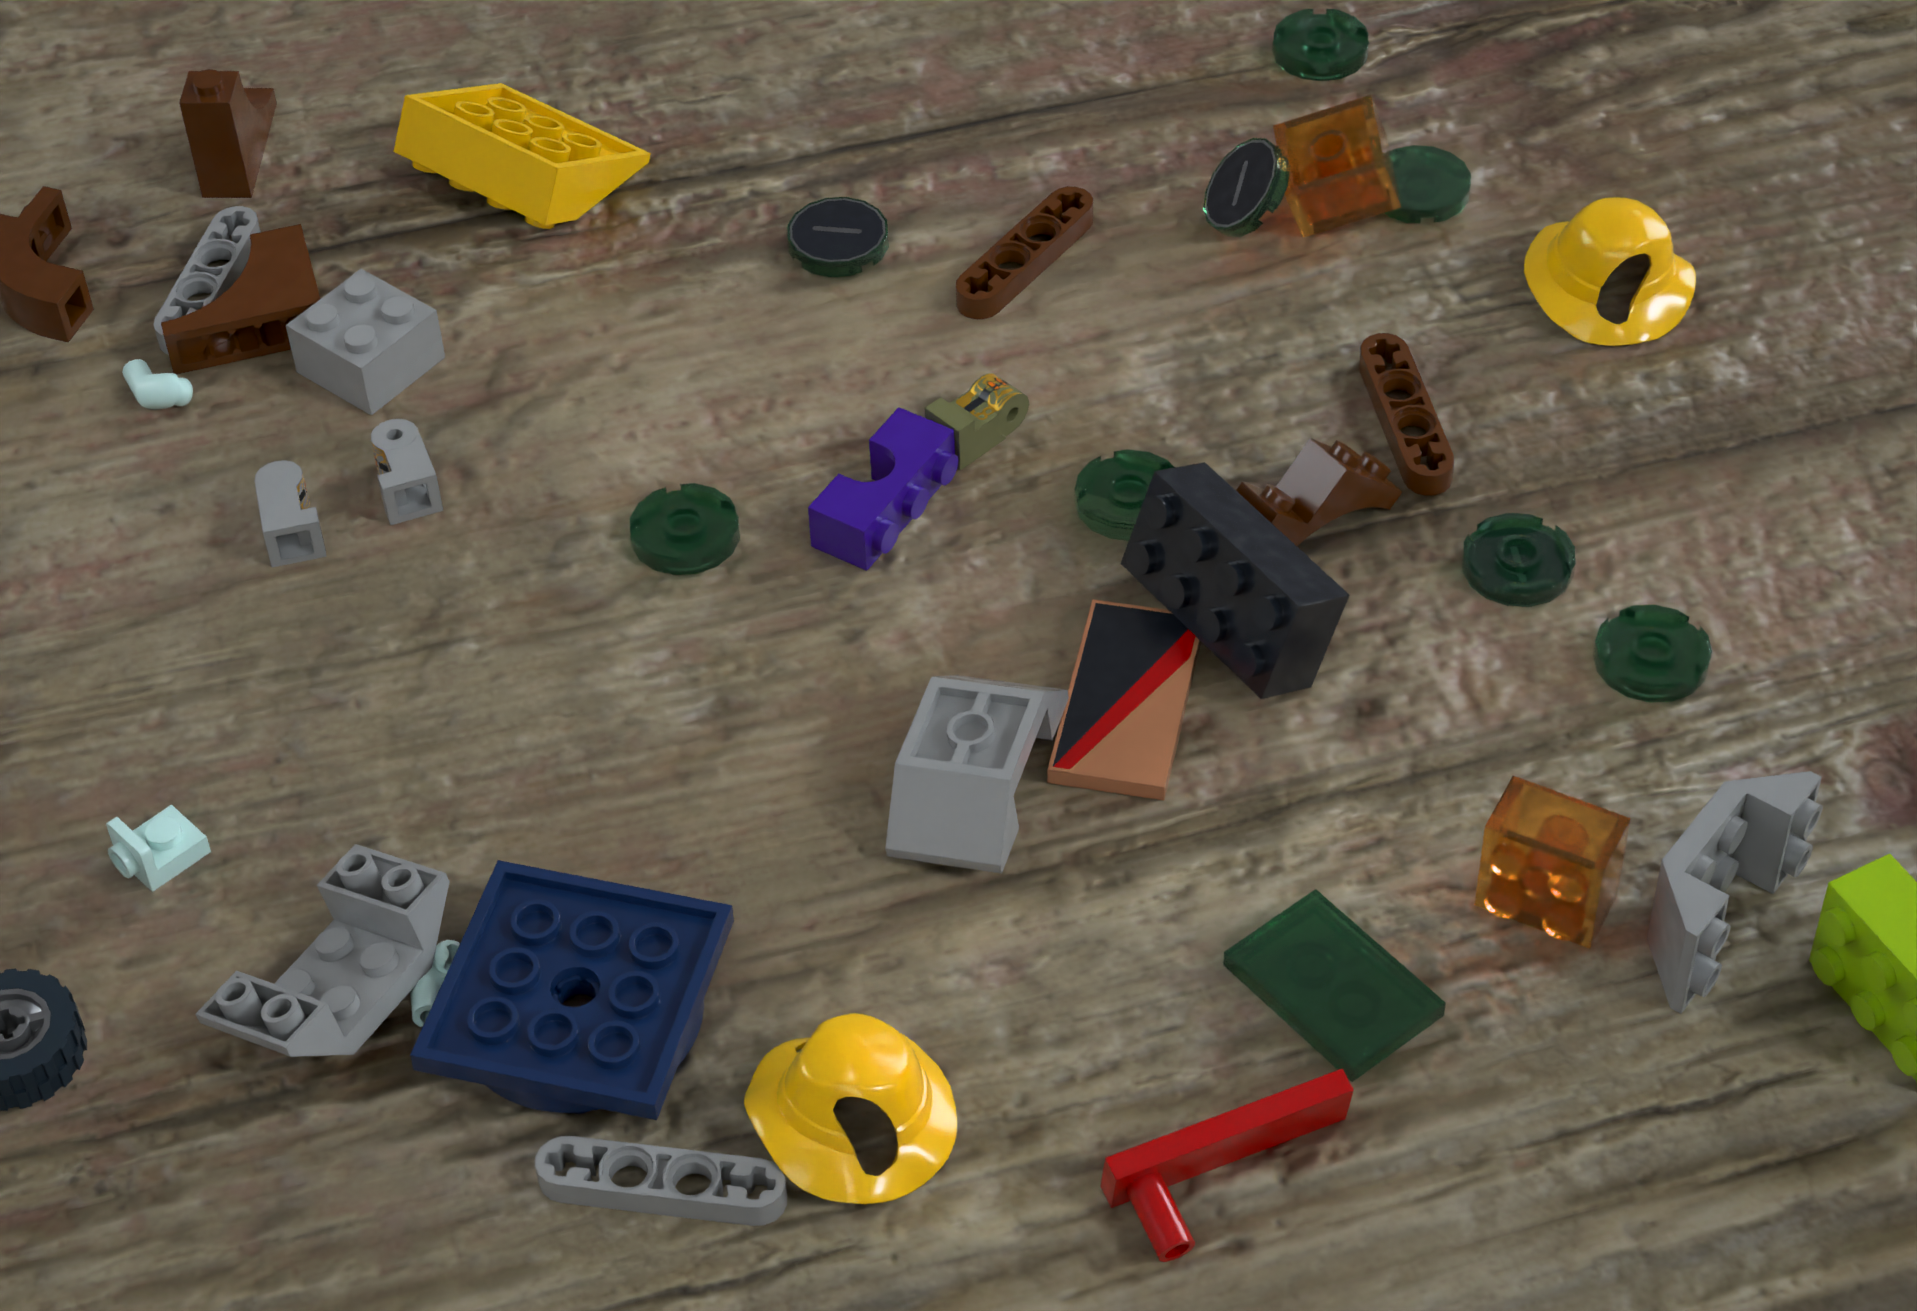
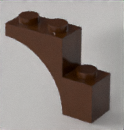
M1312 438L1307 442L1276 487L1267 484L1264 489L1241 482L1236 489L1243 498L1296 546L1319 528L1344 514L1371 507L1390 510L1402 494V491L1387 479L1391 470L1374 456L1366 452L1360 456L1350 447L1337 440L1331 447Z

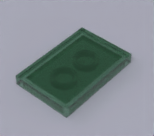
M1317 889L1301 898L1224 952L1223 966L1338 1070L1343 1068L1351 1082L1438 1021L1445 1013L1446 1002Z

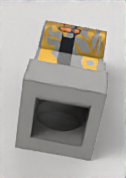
M391 419L376 426L371 433V443L379 474L377 477L384 509L390 525L443 511L437 476L415 424L405 419Z
M281 460L261 467L255 474L254 482L262 531L271 567L327 557L316 507L310 508L306 484L300 466L291 461Z

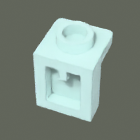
M173 805L168 806L133 831L118 817L106 823L113 846L108 848L111 861L124 877L129 879L135 875L152 892L211 852L207 836Z

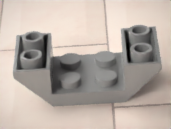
M960 675L931 677L895 762L885 846L887 856L1002 874L1019 830L1014 793L1035 739L1053 740L1069 699L1068 690Z
M1808 771L1725 781L1662 859L1647 941L1671 1009L1682 1014L1696 994L1702 997L1708 995L1720 975L1722 964L1715 961L1726 942L1731 928L1730 924L1724 922L1730 896L1724 892L1733 881L1735 875L1774 894L1788 874L1796 878L1803 871L1813 850V845L1806 842V840L1815 828L1823 806L1816 802L1821 776Z
M355 844L317 884L334 919L327 928L319 934L314 942L275 984L236 970L195 1014L201 1024L290 1057L354 1055L416 986L418 981L432 968L450 883L446 873Z

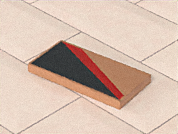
M1092 599L1068 690L1069 699L1060 720L1047 769V783L1165 800L1201 646V641L1169 610Z

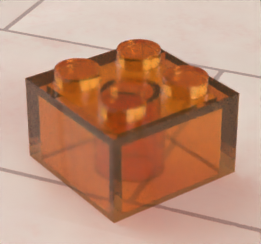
M1371 95L1273 125L1285 197L1303 238L1401 208L1387 135Z
M1512 776L1484 828L1474 905L1489 910L1498 917L1518 921L1547 932L1556 939L1570 941L1590 949L1617 897L1631 818Z

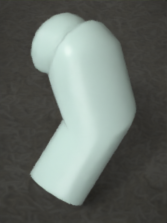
M141 359L129 361L123 367V376L134 397L141 406L147 409H166L173 405L183 407L192 399L193 387L187 378H178L173 373L152 374L147 363Z
M444 940L438 943L432 968L410 991L412 1020L420 1027H423L458 950L459 942Z

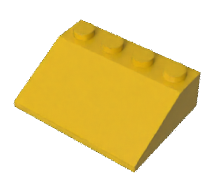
M502 83L405 95L393 151L411 160L412 166L415 169L427 173H438L448 178L449 184L452 187L463 191H475L487 197L486 202L489 205L503 210H514L525 216L524 220L526 223L543 229H551L557 223L579 219L648 164L651 153Z

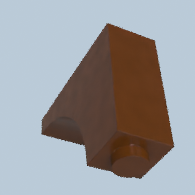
M213 69L189 71L179 104L202 198H252L277 105L274 88H243L239 71H217Z
M301 224L250 234L251 249L248 262L239 278L226 292L192 313L161 322L174 374L177 375L291 350L286 325L320 300Z

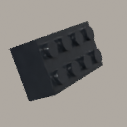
M1205 462L1154 471L1120 564L1260 699L1311 688L1350 595Z

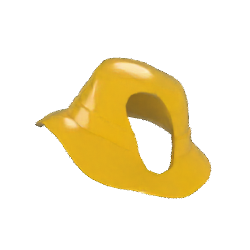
M1608 197L1598 199L1583 207L1570 222H1559L1546 226L1530 244L1524 260V274L1527 284L1549 318L1576 339L1597 345H1633L1664 336L1682 320L1695 292V269L1691 263L1674 254L1671 232L1666 223L1652 208L1630 198ZM1638 254H1647L1650 267L1631 299L1627 321L1614 324L1601 317L1596 304L1600 289L1609 275L1626 259Z
M850 1013L827 1019L818 1025L810 1037L789 1040L774 1047L760 1061L744 1096V1107L762 1143L783 1174L802 1190L829 1201L853 1204L883 1203L898 1199L915 1191L929 1181L945 1164L953 1149L957 1135L956 1105L951 1086L940 1067L911 1039L889 1024L865 1014ZM857 1097L875 1103L890 1118L894 1126L897 1139L895 1159L886 1171L877 1176L864 1173L852 1143L834 1114L833 1108L837 1100L841 1098Z

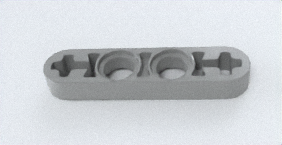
M244 206L225 208L218 212L209 224L155 317L153 325L160 350L165 354L169 355L161 322L187 315L211 303L226 292L243 272L250 255V234L261 232L256 212L251 208ZM217 260H229L227 264L222 266H207L209 263ZM199 293L211 294L202 300H187L189 297Z
M559 1136L548 1140L540 1147L535 1156V1170L542 1193L550 1200L560 1203L749 1226H762L774 1222L784 1213L787 1206L785 1175L773 1161L763 1158L577 1136ZM566 1162L576 1163V1167L569 1168L566 1176L556 1175L555 1171H562ZM599 1164V1181L594 1182L591 1176H596L595 1166ZM627 1166H636L647 1172L645 1179L634 1187L624 1188L617 1186L611 1179L619 1169ZM689 1174H701L711 1180L709 1187L697 1195H685L675 1188L677 1182ZM725 1179L731 1180V1185H727V1197H723L722 1181ZM755 1185L767 1186V1190L761 1192L759 1199H749L747 1197V1194L753 1193Z

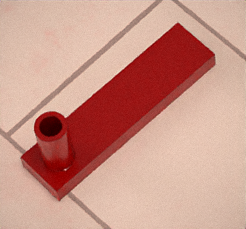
M1342 1068L1108 1156L1104 1161L1100 1187L1111 1208L1129 1201L1131 1202L1159 1261L1169 1262L1178 1259L1193 1249L1195 1241L1168 1189L1169 1186L1345 1120L1354 1089Z

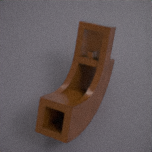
M43 186L32 201L23 208L18 218L0 214V301L11 319L23 328L40 336L69 343L94 308L83 270L47 262L72 230L62 191Z

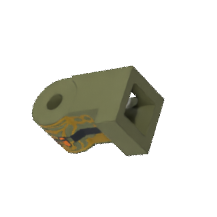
M987 373L979 377L967 392L950 403L940 397L926 406L925 418L954 430L955 455L958 456L957 469L961 471L1005 440L1007 435L1020 426L1028 412L1029 399L1021 391L994 373Z

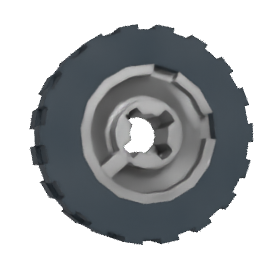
M15 968L6 969L3 973H0V1111H8V1108L19 1107L20 1109L31 1107L32 1103L42 1099L46 1101L55 1095L54 1092L62 1086L66 1087L73 1080L72 1075L77 1069L80 1070L84 1062L83 1051L87 1050V1038L84 1033L86 1031L73 996L66 985L64 987L60 985L56 977L50 974L48 976L42 975L39 970L17 971Z

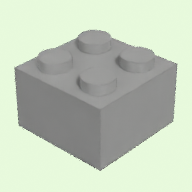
M363 269L358 270L286 325L296 372L370 415L377 412L445 358L437 310Z

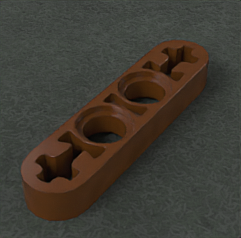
M1067 186L1055 190L959 276L956 280V307L958 311L971 319H987L999 313L1093 225L1092 195L1083 188ZM1035 235H1048L1053 239L1045 242H1035L1029 238ZM1007 262H1016L1022 265V267L1014 270H1005L998 266Z
M1389 333L1371 335L1363 340L1360 347L1359 370L1403 482L1408 489L1420 495L1435 496L1444 493L1450 488L1453 481L1454 455L1409 347L1397 335ZM1383 358L1387 363L1392 364L1390 370L1385 371L1386 365ZM1392 390H1402L1411 394V397L1404 400H1396L1386 396L1385 393ZM1407 426H1416L1424 429L1427 433L1422 436H1408L1400 430ZM1427 456L1426 462L1428 467L1420 464L1421 457Z

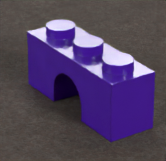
M900 407L894 411L869 439L871 479L875 481H856L838 473L808 507L811 547L866 571L882 553L886 554L893 548L901 531L912 519H918L923 514L929 499L942 485L945 486L951 482L958 468V456L955 455L954 430Z

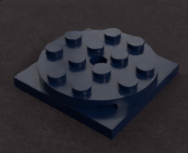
M498 860L412 1049L410 1057L413 1070L483 1084L494 1093L511 1102L536 1110L581 1114L604 1109L657 1120L677 1067L686 1057L698 1036L703 1020L704 997L734 922L732 905ZM578 994L588 995L593 998L587 1004L578 1007L562 1005L564 1001Z

